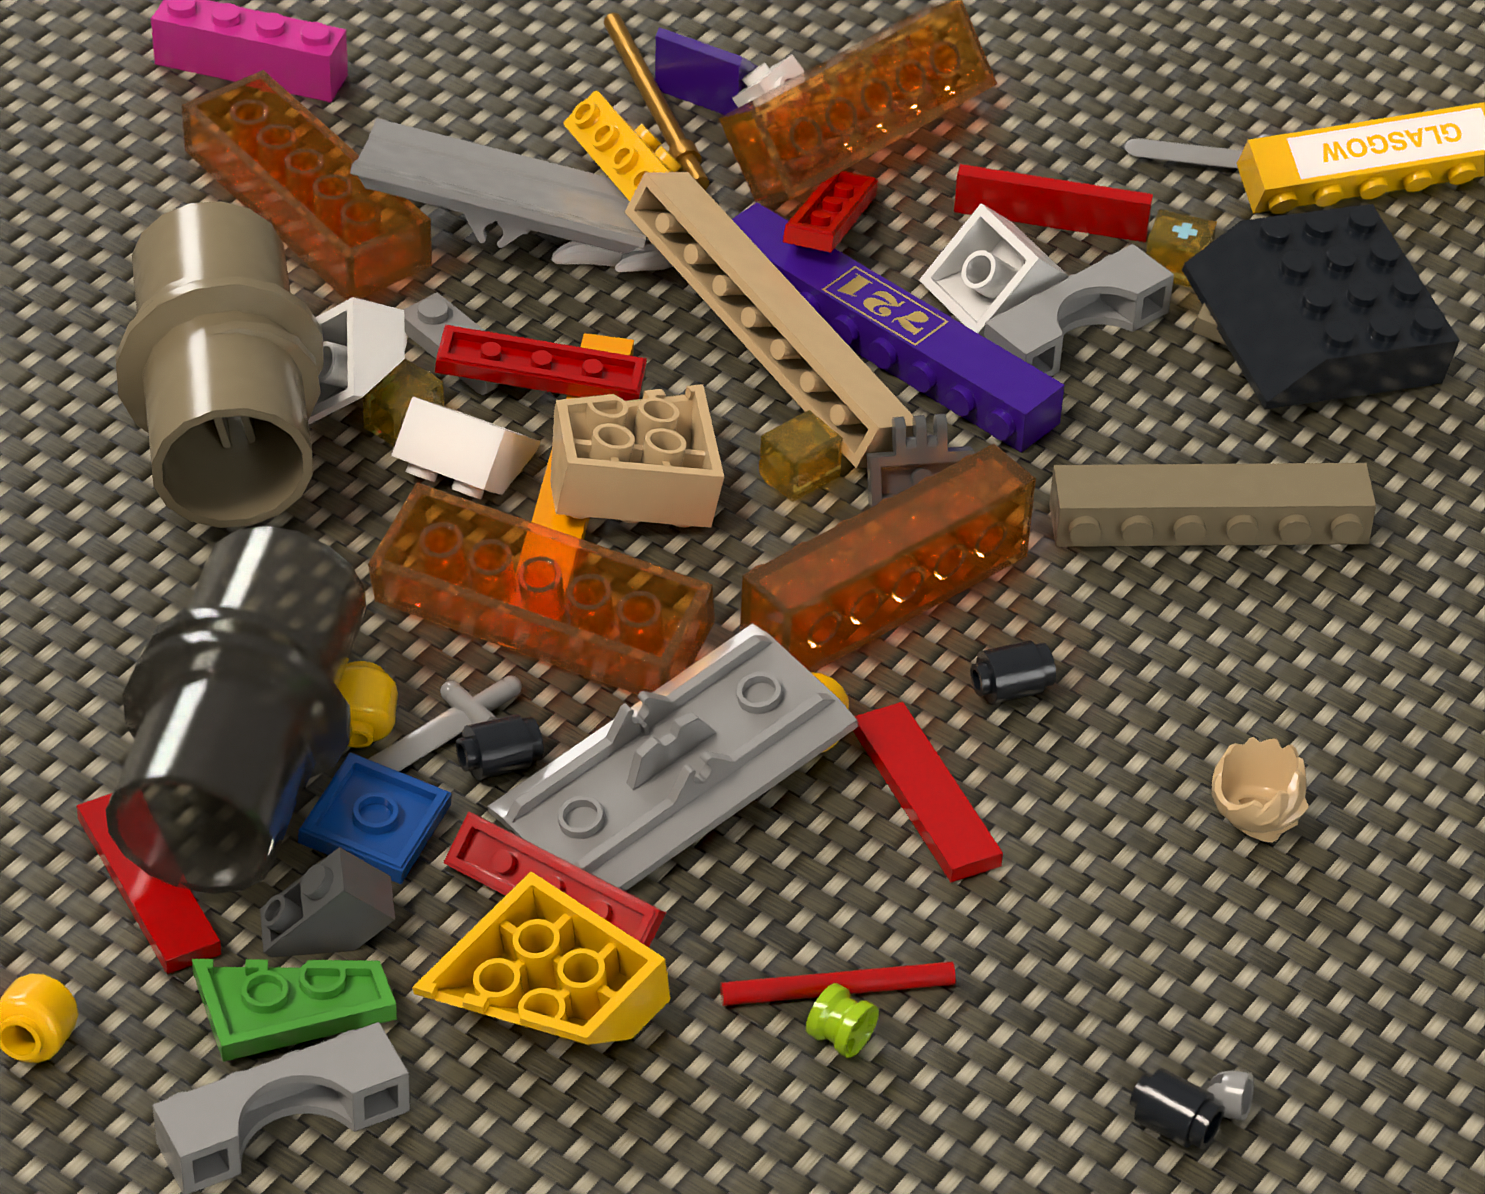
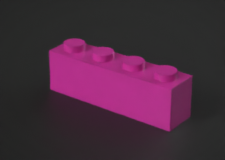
M163 0L151 18L154 64L326 102L333 101L348 76L346 29L210 0Z

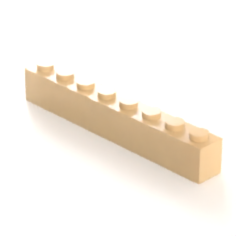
M688 172L644 173L624 213L647 236L652 244L855 468H867V453L893 451V417H904L906 437H913V415Z

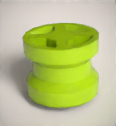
M834 983L828 986L814 1003L806 1022V1032L816 1040L822 1041L827 1039L834 1043L837 1053L846 1058H851L870 1039L878 1021L879 1010L877 1006L869 1001H855L851 998L847 988Z

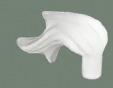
M648 238L644 248L639 247L628 254L571 241L554 251L551 258L554 263L562 265L591 264L613 266L617 272L664 270L673 267Z

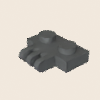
M934 414V435L928 436L925 415L913 416V437H906L904 417H893V451L867 453L869 506L872 509L975 502L974 450L970 446L948 448L947 418L945 414Z

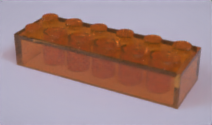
M946 0L927 5L718 119L755 203L766 206L792 200L998 83L963 1Z
M264 70L182 104L185 151L246 208H250L270 222L280 239L345 300L352 297L361 299L432 266L431 219L407 198L365 188L357 175L350 174L351 166L358 159L359 155Z
M995 444L973 455L965 456L958 463L933 476L923 478L918 484L891 498L883 499L876 506L851 519L841 521L834 528L807 542L799 543L792 550L765 564L757 565L750 572L742 575L740 632L753 623L770 634L808 671L815 672L1027 557L1036 478Z
M418 482L415 484L368 563L374 598L378 603L637 695L641 691L654 692L690 667L715 623L712 584Z

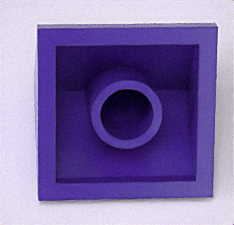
M659 27L656 34L655 81L660 91L738 119L742 112L732 98L746 87L742 79L758 66L737 54Z

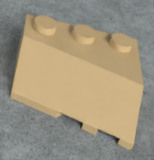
M703 384L687 386L684 395L666 396L662 389L645 390L643 398L638 400L624 401L614 394L556 400L550 478L556 514L569 515L578 519L593 517L616 519L627 523L651 522L672 524L682 528L690 526L712 527L724 480V473Z

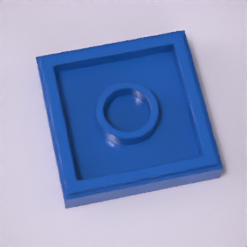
M350 752L300 827L298 843L327 855L341 847L391 876V881L402 884L450 808L452 793Z

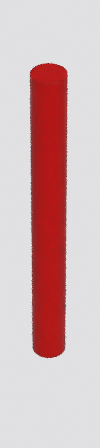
M950 961L720 983L722 1006L815 998L819 997L828 986L834 983L847 988L850 994L955 985L956 973L954 963Z

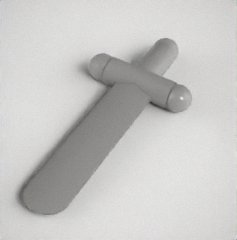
M1262 134L1257 138L1268 137L1269 135ZM1140 138L1128 140L1124 146L1127 153L1136 157L1238 168L1236 163L1243 151Z
M513 675L506 676L474 697L460 686L459 683L455 681L445 682L441 687L440 694L451 708L368 760L396 771L403 770L462 733L466 725L497 719L491 711L521 692L522 683L520 679Z

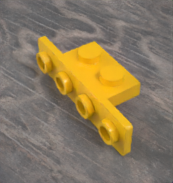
M594 91L586 100L580 102L572 114L564 121V126L629 202L645 172H677L682 167L642 123L634 129L598 91Z

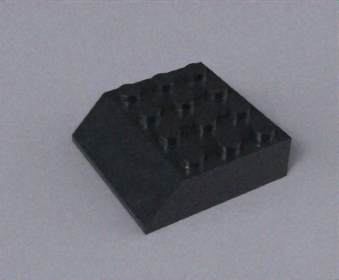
M1373 204L1242 220L1186 261L1182 268L1184 275L1202 305L1205 303L1210 315L1214 318L1218 325L1216 329L1264 409L1442 384L1460 341Z

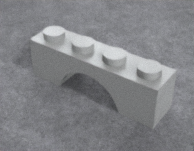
M1131 244L1112 255L1104 257L1101 261L1081 272L1070 275L1064 281L1031 296L1028 300L1006 312L995 315L985 322L984 337L1052 377L1059 373L1063 336L1068 331L1081 326L1099 324L1115 326L1134 332L1169 313L1174 274L1137 246Z
M377 1022L358 1030L346 1031L336 1038L306 1049L291 1051L276 1060L245 1071L231 1073L224 1079L188 1092L176 1093L166 1100L152 1104L156 1143L182 1193L190 1194L241 1175L242 1155L247 1143L259 1129L276 1119L294 1114H317L337 1120L355 1132L409 1112V1073L382 1026Z

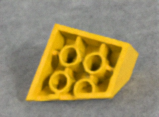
M530 872L412 987L415 995L587 1045L633 1039L671 1000L664 957L533 872Z

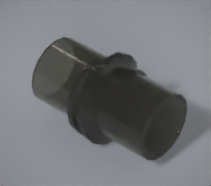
M267 526L233 532L215 544L202 570L187 610L158 625L142 650L122 693L125 724L134 741L105 811L108 833L122 854L148 875L176 887L210 894L243 891L264 880L276 861L300 792L306 788L310 778L335 767L348 746L352 736L350 705L338 688L366 614L365 587L352 565L327 544L298 531Z

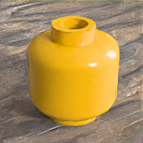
M366 661L350 662L330 675L325 686L322 714L325 728L334 737L339 738L343 744L353 748L368 747L373 742L380 741L388 736L395 725L398 697L395 681L379 665Z
M30 973L17 978L0 998V1049L9 1057L26 1063H40L52 1058L61 1049L77 1022L79 1014L77 1002L70 990L57 979L45 974Z

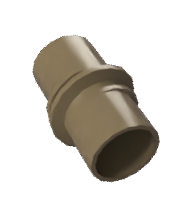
M222 201L190 203L164 213L141 233L132 253L137 315L129 322L115 354L118 397L135 424L149 435L153 487L169 509L190 522L213 527L252 526L280 515L301 498L313 475L312 445L308 420L321 393L318 376L324 367L323 333L321 326L306 302L290 292L284 244L270 222L250 208Z

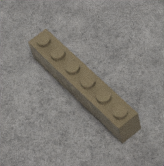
M1367 463L1054 465L1049 501L1055 547L1369 544L1376 509Z

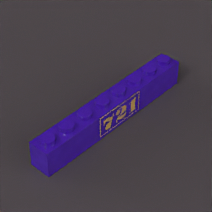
M757 202L732 219L854 352L871 361L877 367L884 369L912 386L915 390L922 392L1021 453L1060 424L1065 386L1061 382L834 248L830 253L784 243V229L789 221Z

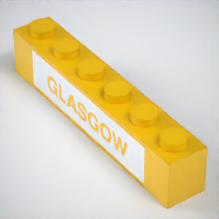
M1485 102L1249 139L1236 165L1252 212L1255 214L1271 211L1273 214H1282L1298 206L1316 204L1319 207L1333 205L1341 199L1359 196L1362 199H1373L1386 192L1405 189L1407 192H1417L1433 184L1450 182L1452 185H1460L1476 177L1485 176Z

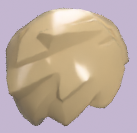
M1251 737L1244 745L1237 743L1229 745L1215 767L1212 779V797L1217 810L1233 826L1253 838L1266 842L1278 840L1282 833L1298 825V820L1309 808L1305 799L1306 769L1304 760L1299 758L1298 752L1292 744L1282 748L1279 740L1276 738L1259 742L1256 738Z

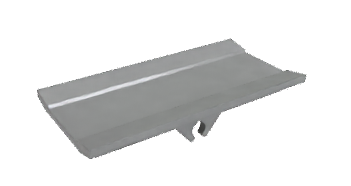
M378 118L375 120L360 156L351 166L350 174L357 175L365 188L464 213L480 243H484L487 238L485 227L497 221L503 230V235L497 242L499 248L505 247L522 234H528L530 230L623 254H628L639 247L644 248L647 236L624 213L629 200L609 177Z
M752 623L654 692L641 691L638 694V698L641 701L632 707H629L626 703L621 705L615 719L488 805V810L492 816L515 835L626 891L858 727L857 719L836 695L770 634Z

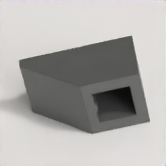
M339 847L320 863L310 867L302 877L280 894L270 898L260 908L263 953L270 957L355 951L395 921L391 876Z

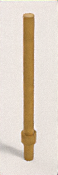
M618 13L608 14L604 18V26L669 146L668 152L682 166L677 172H688L706 190L709 186V180L700 165L702 157L693 141L686 139L621 16Z

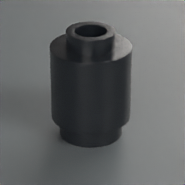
M1027 640L980 651L977 654L976 664L971 665L970 676L976 694L984 696L989 704L994 705L1043 693L1045 687L1055 684L1056 667L1053 655L1046 643L1035 644L1033 641Z
M514 714L466 725L463 729L462 738L456 741V753L462 770L464 772L470 771L476 780H482L529 769L532 762L543 758L544 746L541 731L536 720L533 717L522 718L520 715Z
M1164 1068L1158 1069L1153 1076L1145 1073L1137 1082L1130 1098V1105L1136 1108L1134 1120L1137 1123L1185 1148L1194 1145L1200 1149H1205L1214 1138L1225 1112V1107L1214 1101L1213 1093Z

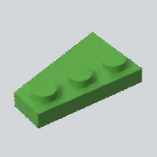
M192 959L193 975L223 1062L363 1028L377 1022L384 1023L397 1019L396 1002L380 961L308 960L301 968L269 967L268 960L246 959L245 967H214L213 959Z

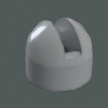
M1230 1070L1213 1076L1207 1091L1214 1094L1215 1102L1225 1107L1224 1117L1245 1121L1248 1117L1253 1098V1074Z

